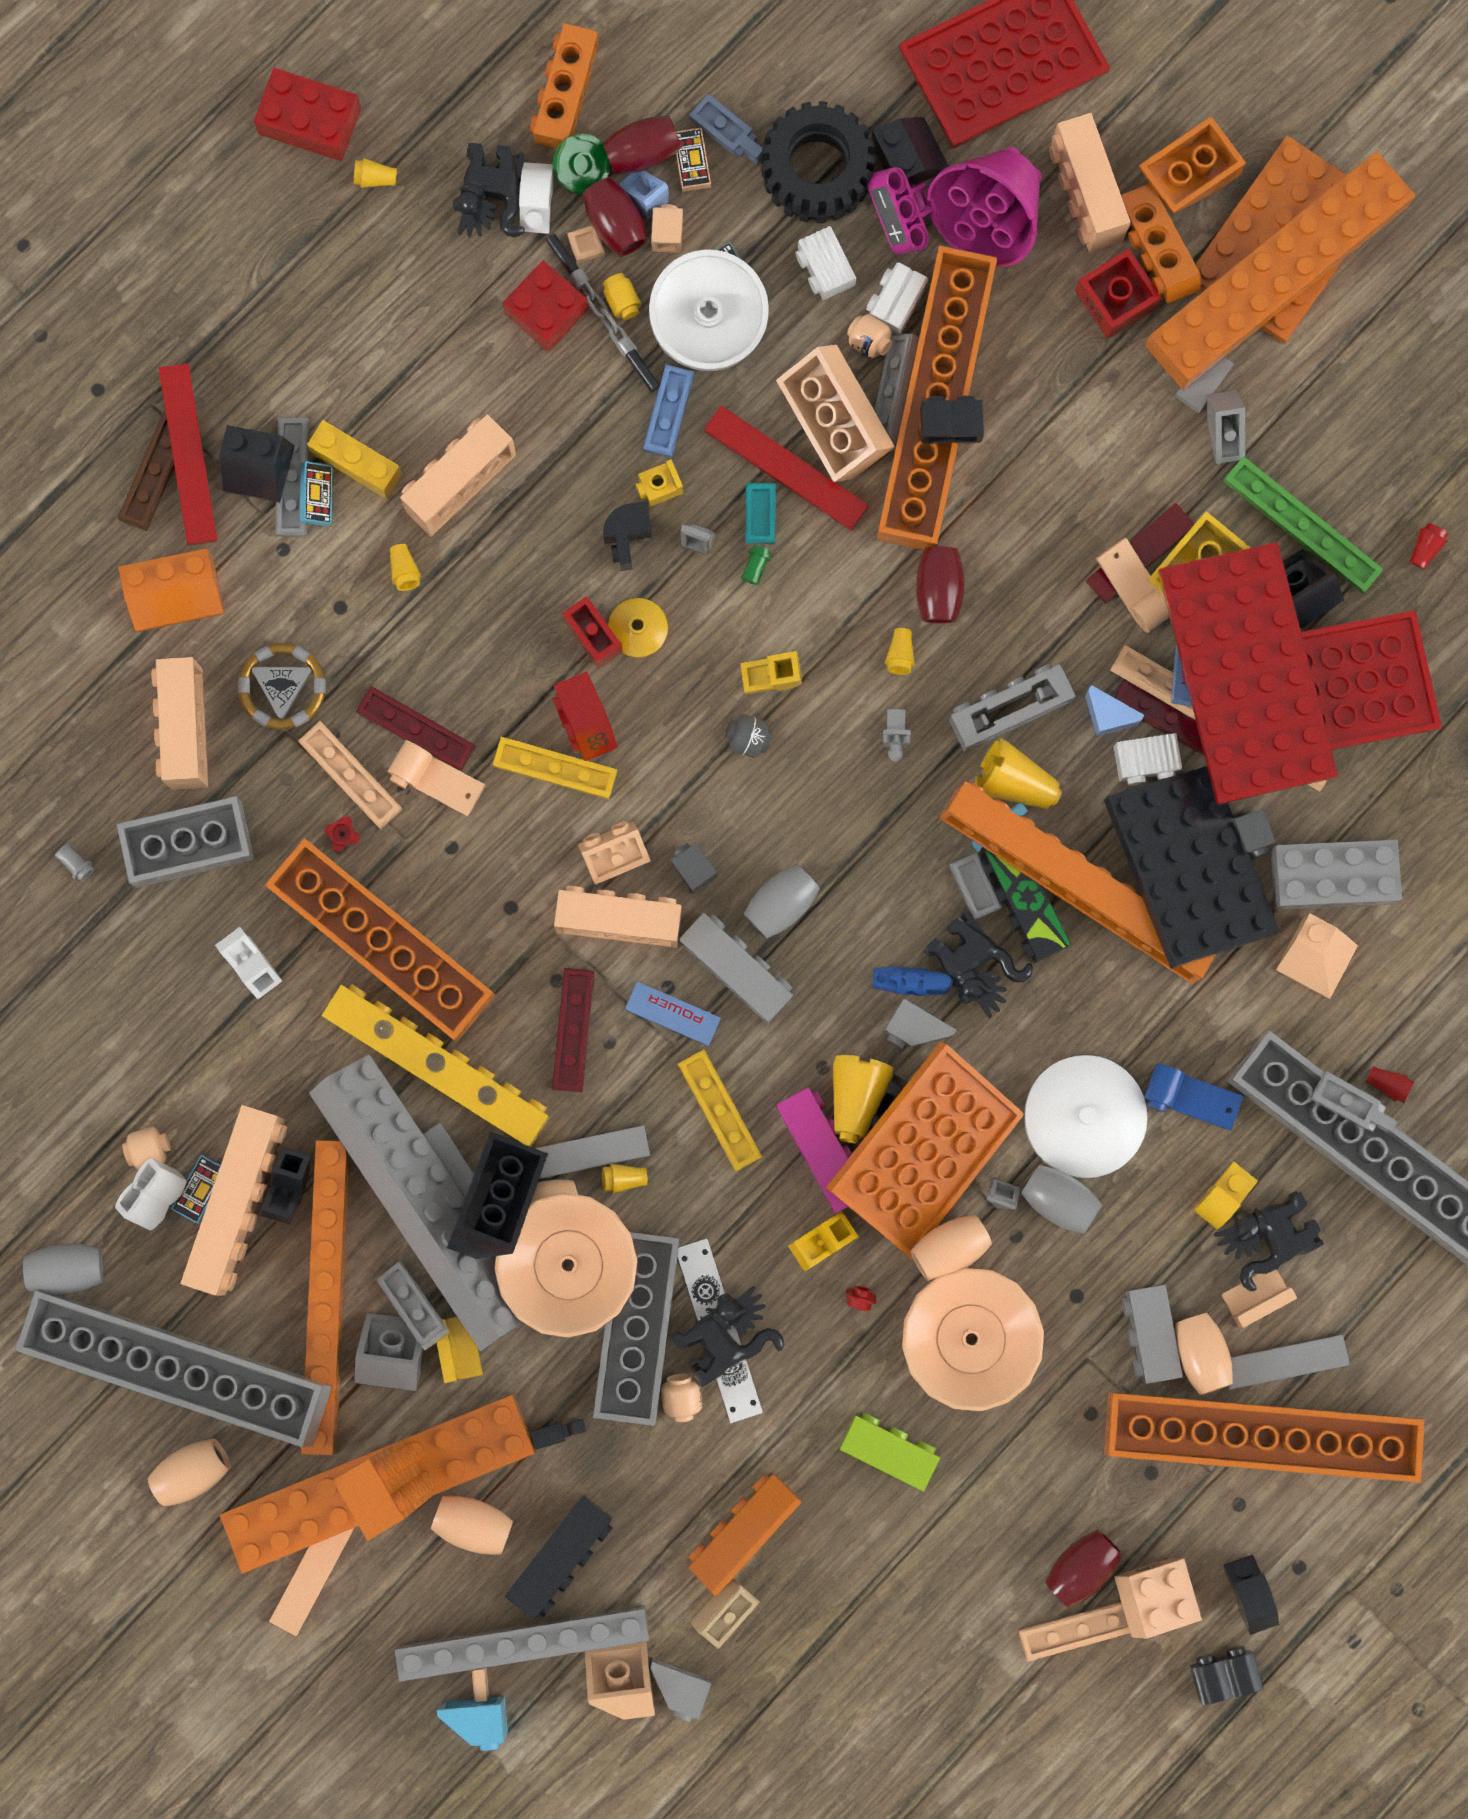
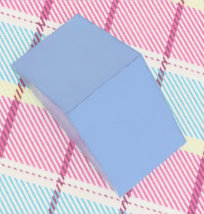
M646 171L631 173L619 183L632 198L640 214L646 220L653 216V207L660 208L661 205L669 202L667 184Z
M1092 685L1085 695L1096 736L1138 726L1144 717L1140 712Z

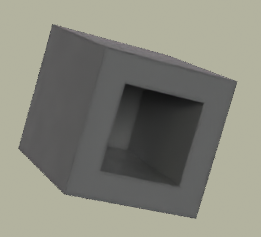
M1263 809L1232 820L1245 854H1251L1254 859L1270 852L1268 847H1271L1276 841Z
M687 843L673 853L675 858L671 860V865L692 894L717 877L716 870L696 843L691 847Z

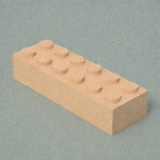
M241 1105L180 1284L215 1296L226 1295L227 1290H233L237 1280V1273H234L237 1261L242 1262L248 1244H245L244 1240L247 1231L252 1232L255 1227L258 1215L254 1214L257 1202L262 1203L266 1195L268 1185H265L264 1182L267 1173L272 1172L278 1157L274 1155L277 1143L282 1144L288 1129L287 1126H284L286 1119Z

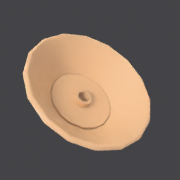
M560 1193L536 1199L530 1204L513 1254L496 1256L494 1269L501 1297L518 1320L541 1334L570 1338L597 1331L620 1313L634 1289L638 1261L631 1234L613 1210L591 1197ZM567 1259H571L574 1263V1268L571 1271H566L563 1267V1263Z
M962 1268L935 1278L916 1295L904 1319L902 1349L910 1374L928 1396L953 1409L984 1411L1009 1403L1030 1384L1042 1361L1044 1330L1036 1305L1016 1282L993 1270ZM969 1333H973L977 1337V1341L973 1345H969L966 1342V1336Z

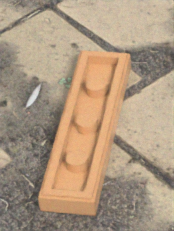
M321 721L298 740L304 749L380 830L403 810Z
M354 1528L309 1546L269 1621L270 1623L294 1636H298Z
M1119 1601L1019 1629L1018 1633L1026 1661L1029 1662L1129 1634L1130 1630L1122 1602Z

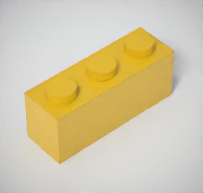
M322 420L307 443L309 451L313 456L328 465H332L333 468L385 499L389 498L403 476L399 465Z

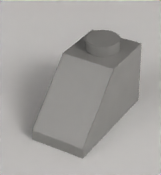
M1237 390L1207 394V421L1215 463L1240 461L1243 456L1245 457V406Z
M903 999L884 1033L889 1035L887 1038L888 1042L903 1049L904 1045L912 1048L952 1038L957 1030Z
M653 1658L650 1669L668 1708L674 1711L673 1716L691 1722L692 1718L699 1720L711 1686V1679Z

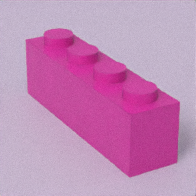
M808 1087L776 1105V1108L833 1212L836 1214L848 1206L826 1187L852 1153L847 1144L844 1146L840 1145L836 1137L838 1134L834 1132V1120L832 1117L829 1119L825 1118L821 1110L825 1107V1104L817 1090L812 1093Z

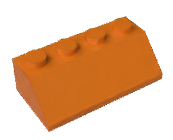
M774 1473L769 1477L763 1474L752 1486L755 1490L753 1495L748 1500L742 1497L731 1509V1512L734 1514L727 1523L721 1520L709 1533L713 1537L705 1547L700 1543L688 1556L692 1560L688 1568L714 1596H717L802 1503L800 1497Z

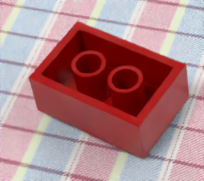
M273 67L254 118V124L259 135L342 161L361 111V105L357 94Z

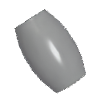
M796 864L768 880L751 899L744 912V916L766 939L793 925L811 906L820 888Z
M1042 1165L1038 1166L1021 1193L1032 1208L1041 1216L1061 1228L1080 1234L1086 1233L1103 1206L1095 1195L1081 1182L1062 1171Z
M60 1244L41 1248L25 1255L23 1258V1275L26 1290L61 1295L84 1291L102 1283L104 1269L101 1249L84 1244Z

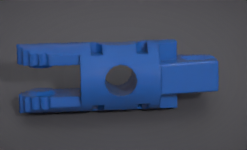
M882 967L874 969L873 988L895 994L916 996L939 994L941 996L949 992L952 978L947 973L928 971V969Z

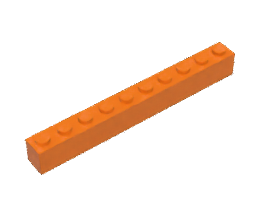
M967 781L963 782L955 790L939 817L941 820L1189 983L1193 984L1202 979L1216 956L1206 957L1171 969L1143 898L1137 894L1135 888L1126 883L1118 882L1111 877V873L1105 868L1089 863L1082 853L1068 849L1061 844L1060 839L1055 835L1042 832L1035 827V823L1032 820L1012 812L1005 802L992 799L985 794V791L979 785L968 783Z
M316 1140L305 1377L332 1385V1389L314 1445L312 1447H301V1454L334 1455L337 1453L350 1154L341 1141Z

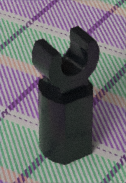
M583 1419L563 1425L561 1422L531 1430L530 1433L535 1450L564 1442L566 1437L586 1431Z

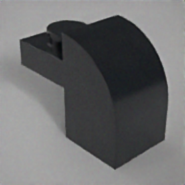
M647 501L625 504L616 508L608 516L604 524V544L617 543V545H611L613 563H619L621 571L632 570L629 541L652 537Z
M281 1147L271 1172V1185L260 1209V1216L290 1225L297 1205L300 1206L310 1173L311 1155Z
M1253 1554L1224 1564V1571L1236 1595L1238 1610L1249 1634L1252 1635L1279 1625L1278 1612L1271 1589L1264 1573H1261Z

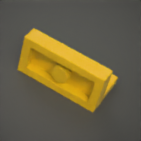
M459 1318L442 1319L450 1331L437 1341L444 1383L483 1375L478 1347Z

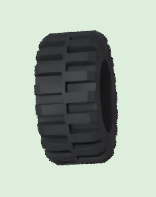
M819 101V106H811V102L802 103L800 110L797 111L795 107L786 110L784 119L779 116L773 122V130H768L765 136L761 162L764 187L767 193L772 194V202L777 207L783 205L784 213L790 217L796 213L800 215L799 221L807 223L809 218H817V224L826 223V217L832 216L833 221L841 219L844 211L850 214L857 208L858 201L863 202L868 191L867 182H869L874 172L875 147L873 139L868 138L869 130L866 125L861 124L859 126V117L853 112L849 115L845 114V107L836 104L835 108L827 107L828 102ZM824 142L834 146L842 153L846 160V167L844 172L835 180L828 183L815 184L807 182L795 174L790 166V157L797 148L806 143Z

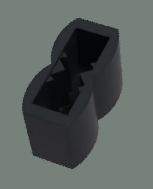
M931 396L927 398V401H922L920 407L921 443L970 444L982 442L984 437L982 400H975L974 396H960L956 401L945 400L943 396Z
M1239 1646L1226 1650L1227 1655L1220 1658H1215L1214 1654L1197 1657V1663L1190 1665L1199 1703L1208 1705L1264 1690L1254 1652L1251 1650L1245 1651L1244 1646Z

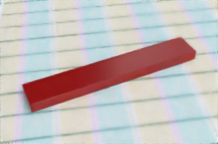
M189 363L159 367L187 546L217 542Z
M722 405L704 428L705 433L850 531L853 530L868 509L869 505Z

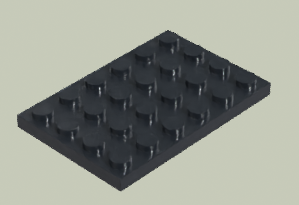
M1207 766L1116 793L1104 799L1171 969L1274 936L1280 932L1250 856L1245 854L1232 822L1234 817L1229 804L1217 805Z

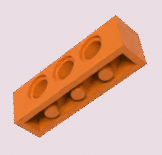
M564 23L561 33L556 32L553 42V50H556L554 60H548L545 77L548 78L546 88L541 87L538 95L537 104L541 105L539 114L533 115L530 124V132L533 133L535 144L557 149V146L566 137L574 135L599 45L598 31ZM568 56L578 58L575 63L571 64L564 61ZM561 83H567L571 86L566 91H560L556 88ZM555 110L561 111L563 113V115L557 119L548 116L552 111Z
M1149 183L1122 194L1121 197L1131 222L1128 228L1130 243L1134 249L1138 248L1141 252L1140 260L1146 272L1151 271L1154 277L1152 278V283L1157 289L1158 294H1163L1167 304L1200 291V272L1152 185Z

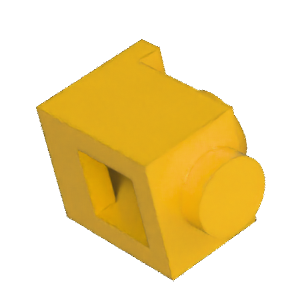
M672 459L638 474L639 482L635 484L641 500L647 499L650 507L683 494V485ZM659 478L664 481L661 486H655L652 481Z

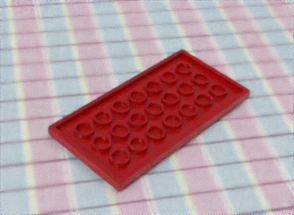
M1278 542L1160 568L1158 574L1217 805L1338 777Z

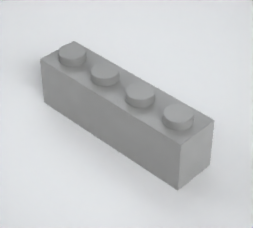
M703 913L679 938V943L765 1023L769 1024L792 1000L794 996L790 993L792 986L781 976L775 979L768 972L770 966L758 955L753 959L745 951L748 946L738 936L734 935L732 938L723 931L725 925L715 915L712 914L708 917Z

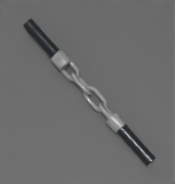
M557 235L549 236L546 242L570 275L569 279L575 288L582 291L594 314L601 318L609 330V335L624 358L627 357L649 391H656L660 384L637 353L635 344L625 331L616 324L605 302L590 286V279L583 269L577 266ZM595 297L603 307L599 312L591 302ZM605 316L608 318V320L611 322V324H612L613 326H611V325L608 323V321L606 320ZM618 331H619V332L621 333V335L623 336V338L620 339L619 341H618V339L616 338V336L614 335V334H617Z

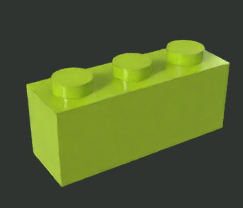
M865 1412L862 1417L854 1415L839 1449L924 1492L940 1460V1457L934 1454L936 1448L919 1440L918 1445L907 1441L908 1434L893 1426L890 1431L879 1427L878 1425L881 1420Z

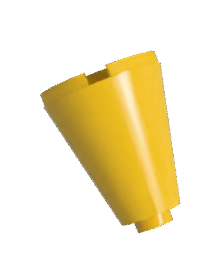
M1000 738V742L996 740L986 753L980 767L984 768L982 778L976 776L975 784L983 788L985 794L991 798L1022 803L1023 805L1048 809L1051 805L1055 806L1062 794V790L1059 789L1060 784L1055 778L1002 738Z
M835 1056L833 1062L834 1132L840 1135L839 1139L841 1141L858 1143V1139L865 1138L893 1077L894 1068L874 1059H870V1062L861 1061L860 1056Z

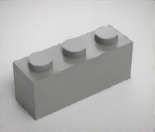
M1166 1285L1125 1291L1126 1298H1122V1307L1125 1317L1130 1316L1132 1328L1127 1329L1130 1346L1136 1348L1137 1359L1133 1360L1136 1378H1141L1142 1383L1145 1384L1182 1378Z

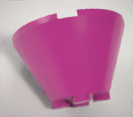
M1007 147L1005 150H999L949 166L934 178L929 187L927 201H931L933 211L930 215L940 235L954 249L997 257L996 267L1014 265L1029 254L1036 241L1039 189L1042 174L1014 147Z

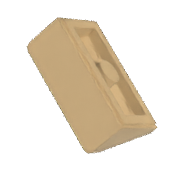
M733 1578L717 1596H713L693 1618L691 1625L700 1635L719 1649L760 1602Z

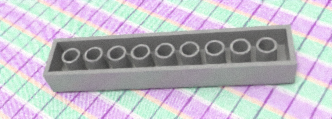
M1271 1031L1263 1033L1227 1082L1468 1266V1181L1396 1126L1390 1133L1378 1127H1375L1374 1131L1371 1132L1311 1100L1310 1097L1324 1072Z
M367 1055L326 1077L309 1092L310 1096L478 1349L482 1351L522 1325L523 1322L516 1318L501 1297L494 1269L496 1256L474 1259L447 1248L465 1197L371 1056Z
M40 1291L34 1292L15 1350L300 1447H312L314 1445L332 1389V1385L61 1295H52Z

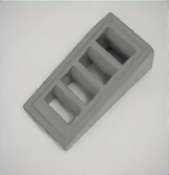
M683 524L680 530L681 545L706 555L709 554L716 533L694 524Z

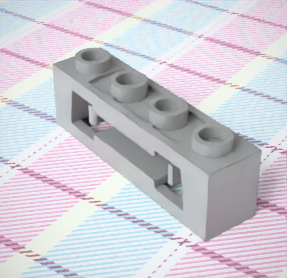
M1047 664L1034 671L1036 676L1027 680L1024 677H1019L1007 684L1008 689L999 693L996 689L991 690L980 696L981 701L976 704L970 705L969 702H966L954 708V714L950 716L949 722L964 753L1072 703L1076 696L1061 665L1059 664L1052 668L1051 664ZM1043 684L1045 685L1043 688H1038L1036 693H1034L1037 702L994 721L991 728L977 734L976 731L985 729L990 724L986 717L987 714L1028 696L1032 689ZM1051 696L1053 697V699H1051V700H1049V701H1047V702H1044V703L1040 704V703L1043 702L1045 699H1047V698H1049V697H1051ZM983 712L985 713L981 715L979 718L972 720V717L979 715Z

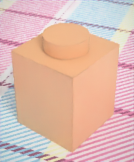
M671 204L661 205L660 208L653 207L652 252L681 253L683 209H679Z

